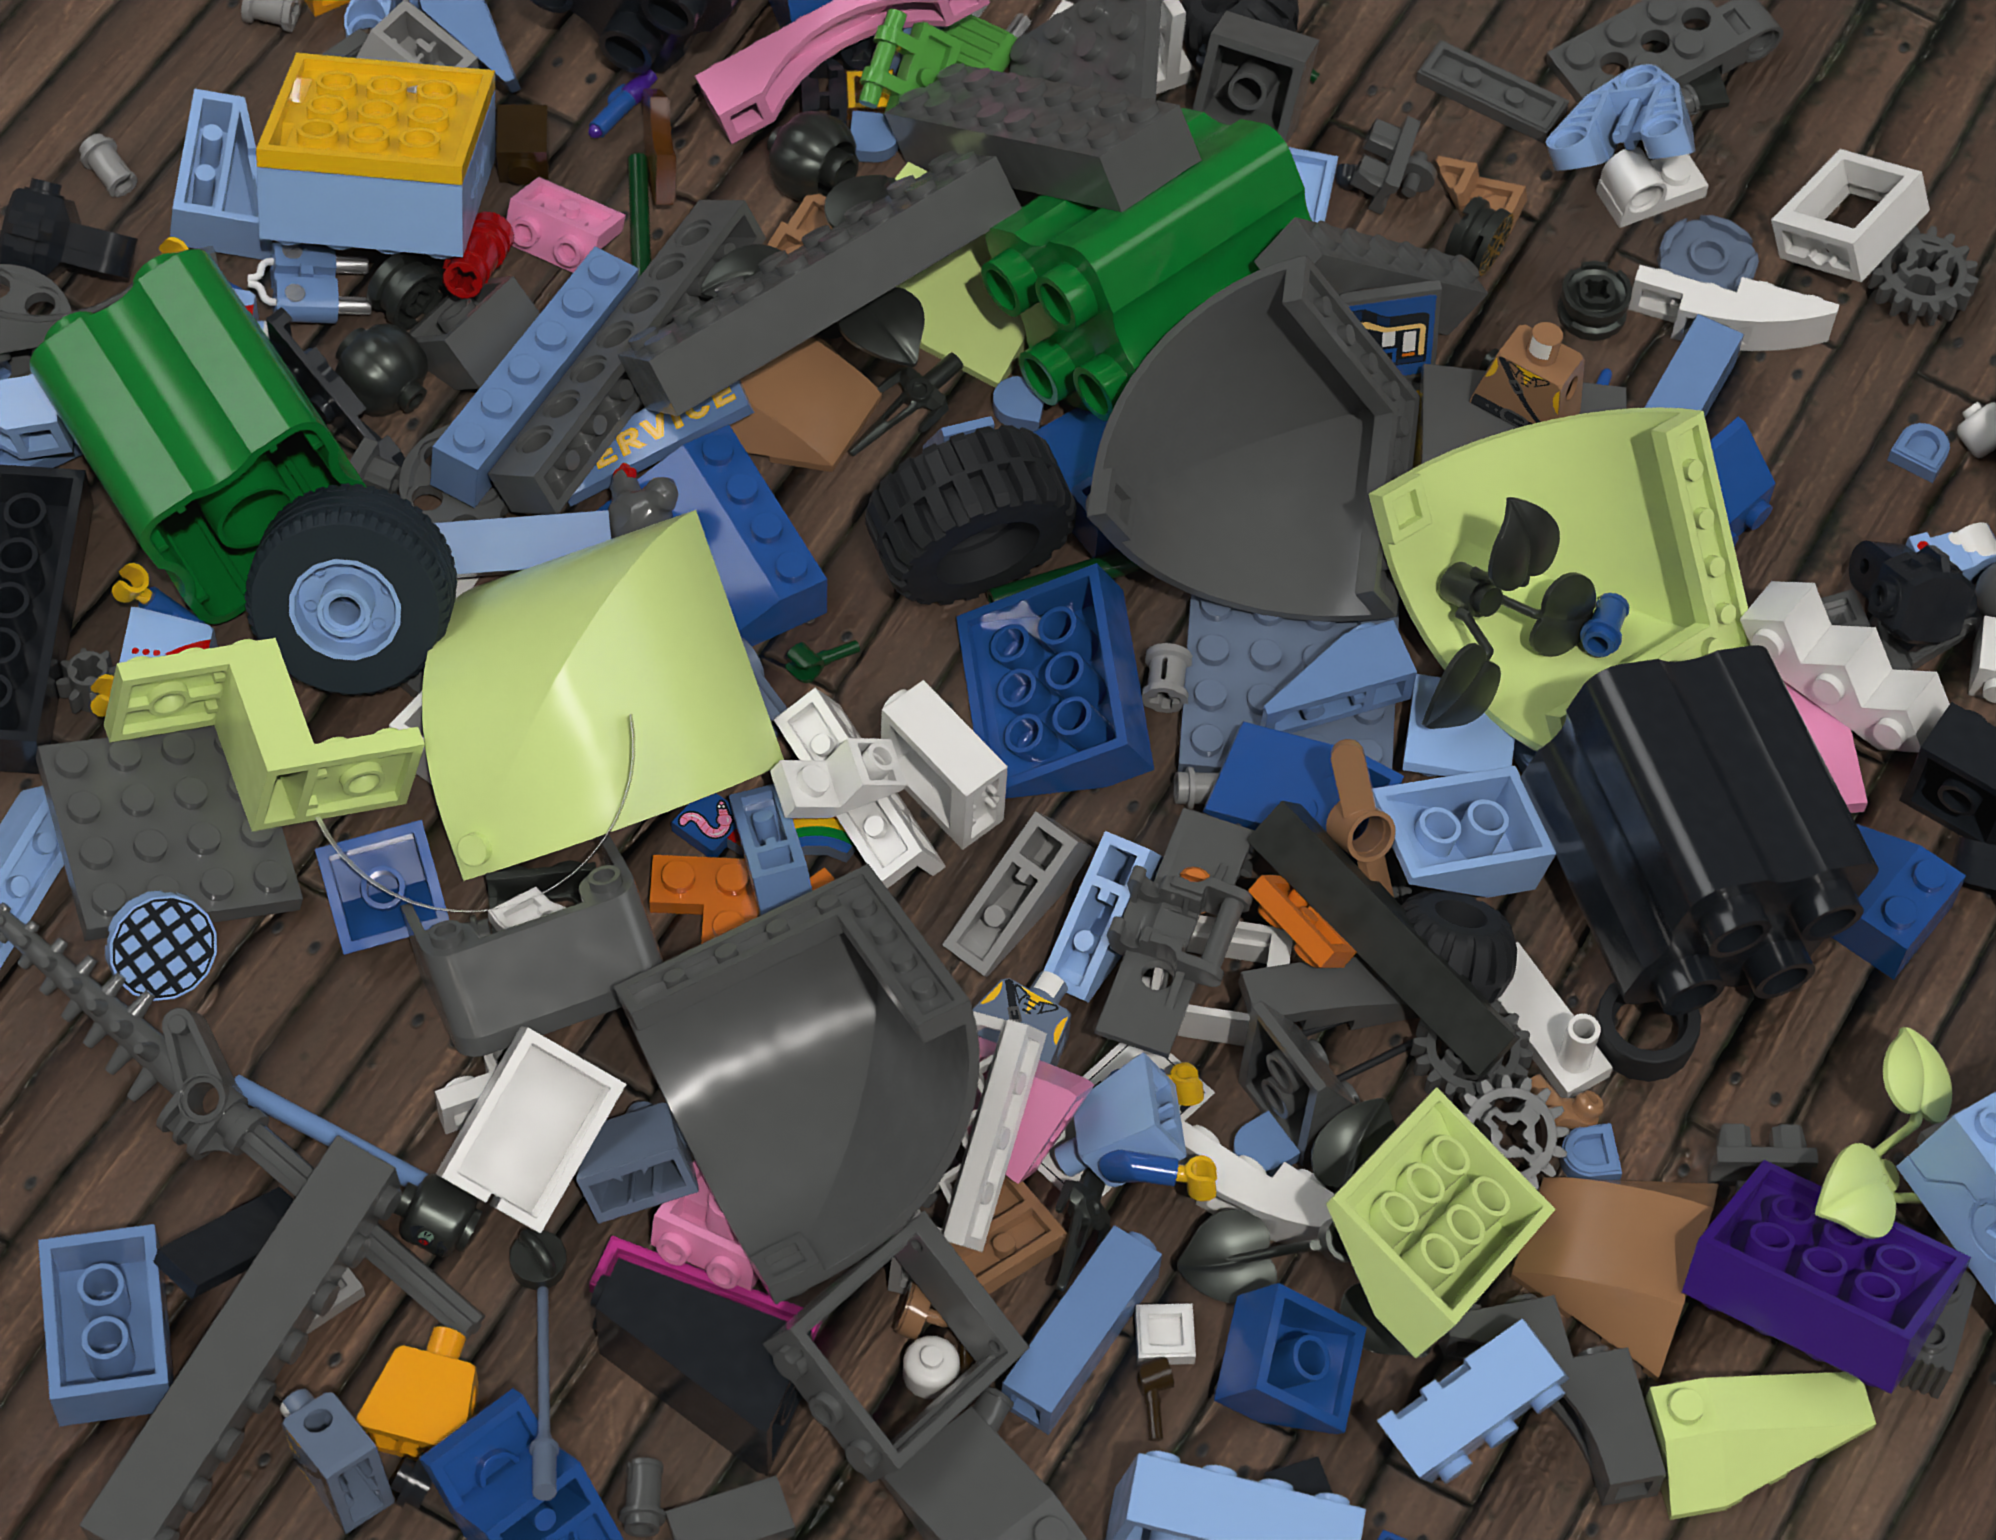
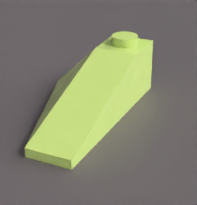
M1847 1372L1701 1378L1650 1387L1644 1401L1666 1472L1661 1492L1669 1520L1724 1511L1741 1502L1744 1496L1768 1483L1772 1485L1786 1477L1789 1471L1813 1458L1819 1459L1873 1429L1876 1425L1864 1383Z

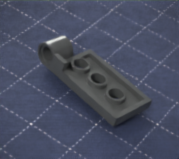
M1642 0L1548 51L1547 65L1579 104L1586 95L1616 77L1606 74L1601 70L1606 64L1619 63L1625 66L1627 70L1638 65L1652 64L1668 74L1681 87L1716 67L1719 68L1721 75L1746 61L1754 62L1762 59L1780 43L1783 37V29L1759 0H1731L1718 8L1715 7L1711 0ZM1690 19H1702L1709 26L1704 30L1696 31L1687 29L1683 24ZM1649 41H1661L1668 48L1661 53L1647 52L1642 46Z

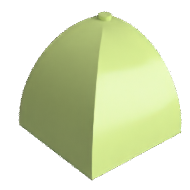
M1662 407L1628 408L1583 413L1534 423L1501 432L1451 450L1415 467L1368 494L1385 558L1398 593L1421 637L1444 670L1461 648L1469 643H1478L1465 623L1455 617L1458 607L1442 598L1440 594L1441 579L1447 569L1457 562H1465L1472 567L1476 566L1488 572L1490 554L1504 520L1507 497L1520 498L1546 510L1557 522L1560 531V543L1555 559L1547 571L1538 576H1530L1529 584L1526 587H1518L1513 591L1502 590L1503 595L1541 610L1542 599L1548 587L1563 574L1577 572L1588 577L1594 584L1596 602L1604 593H1616L1627 600L1630 611L1625 617L1620 630L1622 634L1621 645L1617 651L1606 657H1596L1589 654L1584 649L1582 641L1570 651L1559 656L1549 657L1538 653L1529 643L1530 633L1537 619L1530 618L1504 605H1501L1497 612L1489 617L1473 616V619L1494 649L1490 661L1496 663L1501 671L1497 693L1484 713L1506 733L1536 752L1559 733L1566 721V709L1586 681L1602 670L1619 664L1653 659L1669 662L1685 661L1705 656L1717 650L1751 646L1740 621V618L1748 610V605L1704 411Z
M696 510L492 580L463 592L455 599L445 636L431 650L427 651L422 688V723L425 751L437 806L463 881L607 834L623 802L630 776L632 762L630 714H633L635 729L633 776L626 802L611 832L735 786L772 770L780 760H784Z

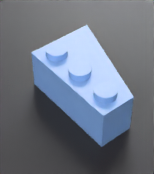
M194 88L172 208L170 237L181 239L189 248L196 249L213 246L215 252L264 260L271 256L272 240L259 239L256 145L245 97Z
M1523 1318L1465 1358L1464 1364L1440 1382H1437L1435 1379L1420 1390L1421 1396L1395 1415L1391 1410L1377 1420L1419 1478L1432 1483L1440 1477L1444 1484L1449 1483L1473 1464L1468 1455L1485 1442L1491 1449L1497 1447L1519 1429L1514 1422L1515 1419L1531 1407L1539 1414L1564 1396L1565 1392L1560 1385L1570 1378Z

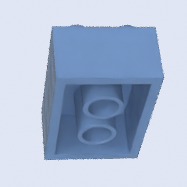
M155 1224L38 1240L49 1395L59 1427L153 1414L174 1382L165 1275L153 1263L158 1248L161 1247Z

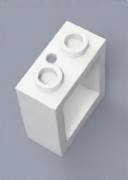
M1839 149L1771 221L1781 259L1862 282L1930 209L1921 171ZM1850 193L1879 201L1877 206L1855 229L1825 220Z
M924 680L908 691L902 689L893 694L882 709L881 739L892 740L907 784L904 789L963 850L1004 820L1008 766Z
M1200 915L1186 952L1203 954L1216 920L1215 917ZM1239 921L1225 958L1267 964V967L1289 964L1293 939L1284 929L1280 930L1274 926ZM1156 967L1154 968L1153 978L1143 976L1142 981L1153 990L1166 989L1169 972L1163 968ZM1189 1005L1177 1036L1245 1046L1250 1017L1248 1013Z

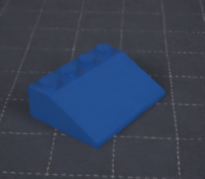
M730 425L683 444L637 479L641 489L656 477L673 479L679 494L676 506L672 511L673 517L693 510L697 511L740 636L747 640L752 647L827 613L826 576ZM612 499L596 511L608 510L609 505L612 502Z
M1097 563L956 616L973 730L1008 766L1005 799L1104 788L1155 770L1124 591Z

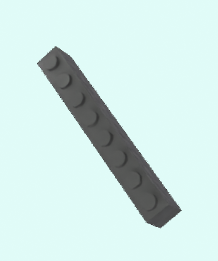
M336 1136L79 1524L88 1540L179 1539L180 1533L176 1531L189 1511L196 1513L206 1501L212 1488V1482L209 1479L221 1461L226 1464L229 1463L238 1452L245 1436L241 1430L253 1412L257 1414L262 1413L270 1403L277 1384L273 1381L285 1363L289 1365L294 1364L302 1354L308 1341V1335L305 1332L317 1314L323 1317L329 1312L340 1291L337 1283L348 1267L354 1269L364 1259L371 1244V1238L368 1237L379 1219L383 1221L388 1220L397 1208L402 1191L399 1190L401 1184L394 1166L344 1138Z

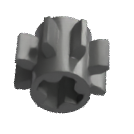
M81 648L80 653L73 656L70 661L62 660L60 662L64 678L56 681L60 698L69 697L71 711L74 714L80 710L93 713L90 703L100 694L91 691L90 687L104 674L114 676L116 666L112 667L113 664L109 651L106 650L99 654Z

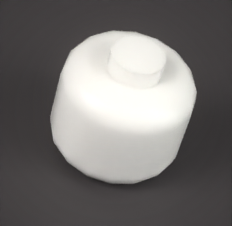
M1977 402L1962 413L1965 420L1958 426L1957 434L1974 457L1982 458L1996 449V403L1991 402L1982 407Z
M924 1336L916 1339L907 1348L903 1357V1379L907 1388L916 1396L924 1399H937L958 1379L960 1357L955 1346L947 1339L939 1336Z

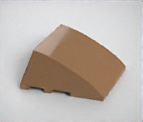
M815 334L740 379L754 413L731 424L730 427L747 453L768 456L769 461L772 463L833 472L882 400V393L879 392L877 387L867 377L845 360L819 335Z
M1543 1177L1539 1192L1556 1210L1518 1252L1510 1278L1538 1298L1555 1295L1560 1314L1567 1319L1574 1317L1601 1336V1343L1611 1350H1614L1615 1347L1618 1349L1628 1347L1631 1358L1644 1367L1642 1372L1657 1382L1687 1296L1682 1293V1289L1698 1239L1708 1227L1719 1184Z

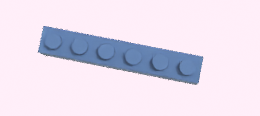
M596 246L590 251L433 445L430 485L474 508L478 505L494 484L488 476L490 470L635 284L639 268Z

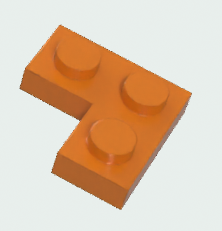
M653 855L649 900L650 913L703 915L701 944L759 917L744 858Z
M1261 875L1248 890L1260 903L1258 907L1260 915L1269 924L1277 929H1284L1296 942L1294 950L1310 966L1314 968H1344L1357 953L1281 875Z

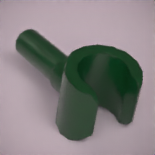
M854 640L829 650H822L816 654L804 642H800L788 651L787 656L792 661L787 663L785 668L799 681L810 683L820 675L824 666L859 653L860 646Z

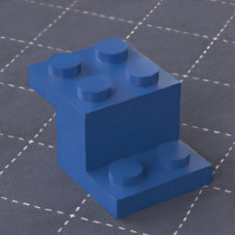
M514 1388L419 1457L466 1540H624L580 1461L560 1447L559 1453L556 1456V1496L546 1501L538 1500L534 1497L532 1456L529 1452V1447L538 1435V1420L525 1397Z

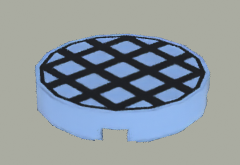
M162 890L150 891L128 901L116 913L108 928L109 936L107 938V946L105 945V959L113 976L117 972L122 974L126 978L123 986L129 992L139 997L145 990H148L155 996L153 1001L170 1000L194 990L209 974L217 954V933L209 915L189 896L172 892L163 893Z

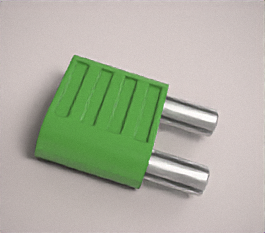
M987 6L954 24L942 28L941 31L963 42L956 64L963 63L965 66L990 68L992 71L1004 73L1012 60L1010 51L1014 42L1025 33L1031 21L1028 16L1025 15L1022 18L1023 14L1019 13L1007 29L1004 30L979 18Z

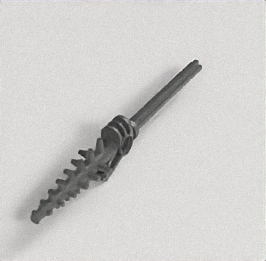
M3 902L0 904V942L5 944L9 941L22 953L18 965L27 970L34 964L46 976L39 989L46 996H49L58 987L70 998L61 1014V1017L67 1022H71L82 1011L94 1021L83 1043L92 1049L107 1034L118 1043L105 1070L114 1075L132 1058L143 1067L130 1088L127 1097L136 1102L157 1082L173 1095L157 1119V1128L162 1132L172 1131L173 1141L177 1145L187 1144V1154L197 1161L203 1159L211 1152L217 1151L228 1152L236 1156L246 1153L297 1197L315 1168L267 1128L269 1117L259 1108L250 1109L247 1106L248 1099L236 1084L204 1016L184 1008H174L164 1016L162 1034L143 1019L155 998L150 991L145 990L127 1006L116 997L126 980L122 974L117 972L103 986L89 976L97 963L95 958L87 955L78 965H75L63 955L68 942L59 937L50 945L36 933L40 926L35 921L30 920L25 925L10 913L11 908ZM215 1087L218 1090L219 1102L212 1113L206 1114L203 1108V1099L206 1093ZM377 1223L368 1236L371 1238V1244L365 1258L445 1327L462 1333L466 1337V1341L471 1334H476L482 1326L480 1323L486 1316Z

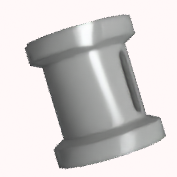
M242 0L241 18L242 21L253 23L257 19L279 24L282 26V30L292 32L300 15L302 0Z
M1161 643L1149 647L1145 657V663L1150 668L1148 685L1142 689L1143 704L1157 712H1178L1183 708V704H1188L1189 693L1184 688L1186 668L1192 665V654L1185 647L1171 643Z

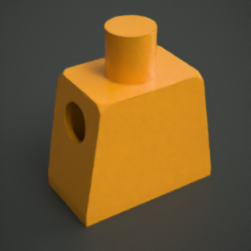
M438 1326L433 1328L426 1351L405 1345L398 1346L394 1350L356 1418L357 1423L370 1437L378 1451L403 1458L408 1457L417 1461L422 1451L426 1453L475 1416L479 1388L478 1376L475 1365L459 1360L466 1341V1337L462 1333L448 1327Z

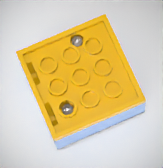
M296 53L256 148L259 239L276 240L283 245H296L300 243L321 244L336 250L354 247L377 249L384 254H398L401 252L428 254L437 259H447L453 256L463 257L495 161V70Z

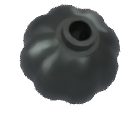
M819 111L800 113L794 116L787 124L777 127L771 133L768 140L767 150L770 153V171L773 182L782 193L796 201H803L806 195L820 194L827 197L828 193L838 183L857 175L859 161L856 156L854 136L848 126L834 116ZM818 182L829 188H819Z
M376 324L367 330L357 328L347 335L336 351V359L339 362L335 372L366 407L362 414L371 417H385L401 409L406 413H410L422 403L427 393V390L422 386L428 371L427 356L416 339L404 328L391 324Z

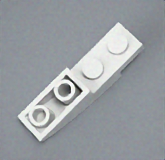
M1639 265L1628 310L1675 323L1671 339L1683 341L1696 316L1700 314L1743 333L1744 337L1740 350L1773 351L1802 348L1828 342L1839 304L1825 301L1818 296L1804 295L1776 287L1765 281H1755L1742 277L1738 291L1735 292L1721 288L1713 283H1703L1678 276L1664 269H1654Z
M1181 1119L1187 1157L1178 1161V1164L1186 1165L1190 1159L1204 1155L1213 1160L1217 1169V1180L1215 1181L1216 1197L1210 1201H1196V1205L1213 1215L1224 1210H1246L1265 1223L1270 1233V1240L1281 1244L1317 1239L1321 1226L1332 1218L1326 1203L1335 1194L1326 1189L1325 1185L1320 1183L1312 1172L1305 1169L1297 1170L1284 1162L1271 1178L1256 1160L1246 1155L1237 1156L1220 1145L1217 1137L1208 1129L1200 1125L1191 1126Z

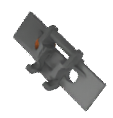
M1183 808L1154 882L1146 877L1147 870L1139 865L1133 867L1127 883L1131 898L1123 918L1115 916L1107 932L1111 949L1124 958L1095 1028V1034L1169 1058L1198 984L1208 987H1217L1221 984L1224 976L1221 966L1242 912H1247L1252 904V895L1245 889L1235 885L1251 846L1247 839L1254 830ZM1208 912L1217 915L1203 954L1199 958L1186 953L1200 915ZM1151 968H1163L1172 975L1173 982L1166 989L1153 990L1142 981L1144 972Z

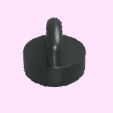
M529 1229L522 1230L510 1251V1266L515 1280L522 1286L532 1290H537L539 1287L550 1288L555 1286L563 1278L567 1270V1255L563 1242L555 1234L542 1230L541 1234Z

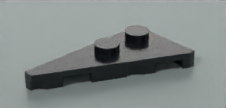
M281 307L266 318L270 342L325 424L330 423L357 448L364 437L377 441L379 443L380 457L402 468L405 456L389 435L382 439L357 417L366 410V407L343 379L330 367L316 347L303 351L292 338L290 326L292 317L287 311Z

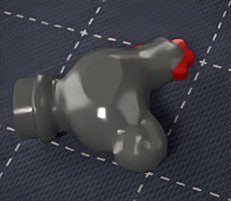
M622 463L614 471L610 484L612 502L608 510L611 538L613 539L673 518L672 511L676 506L679 496L674 480L668 477H656L641 489L636 478V469L630 467L627 463Z

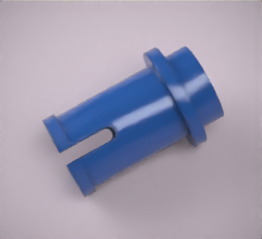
M1604 593L1597 600L1591 620L1584 623L1580 631L1583 647L1589 654L1596 657H1606L1617 651L1622 642L1620 630L1625 617L1630 611L1629 604L1623 596L1616 593Z

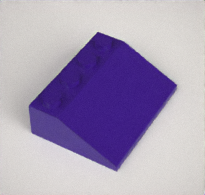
M1763 1160L1698 1239L1682 1293L1701 1301L1703 1305L1712 1310L1721 1311L1752 1326L1761 1334L1773 1336L1804 1351L1815 1360L1833 1365L1857 1377L1861 1382L1869 1386L1878 1387L1892 1394L1913 1365L1968 1267L1971 1257L1894 1221L1891 1230L1885 1236L1868 1239L1853 1233L1836 1222L1815 1215V1210L1822 1187Z

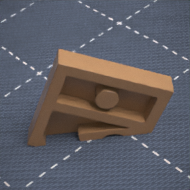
M1005 1175L983 1252L953 1243L950 1244L987 1293L991 1294L1065 1247L1067 1232L1023 1181L1017 1184Z

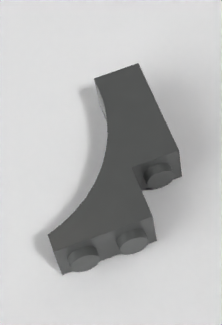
M1522 1294L1507 1300L1503 1305L1482 1308L1479 1304H1473L1459 1322L1438 1339L1443 1359L1463 1362L1465 1358L1523 1318L1570 1378L1560 1385L1565 1392L1564 1396L1550 1406L1549 1409L1565 1425L1582 1451L1594 1479L1601 1505L1606 1506L1658 1495L1666 1472L1629 1348L1610 1350L1607 1346H1595L1580 1352L1577 1357H1573L1555 1295L1537 1298L1534 1294Z

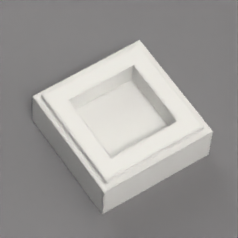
M1148 1304L1135 1306L1138 1365L1159 1357H1166L1170 1365L1195 1364L1193 1304Z

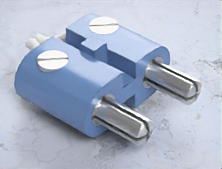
M272 243L270 258H266L258 264L256 273L248 274V287L255 288L258 291L260 299L273 307V313L281 307L286 310L292 317L291 322L336 324L338 314L370 315L372 311V305L367 302V297L339 296L338 279L335 278L336 273L367 274L369 269L368 258L362 256L336 255L335 249L327 245H283ZM267 266H270L271 288H273L272 298L268 297L264 286L257 282L264 275Z

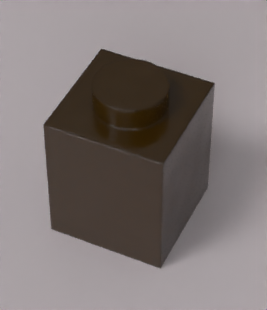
M498 105L496 153L499 183L527 185L538 177L549 181L550 133L548 106Z

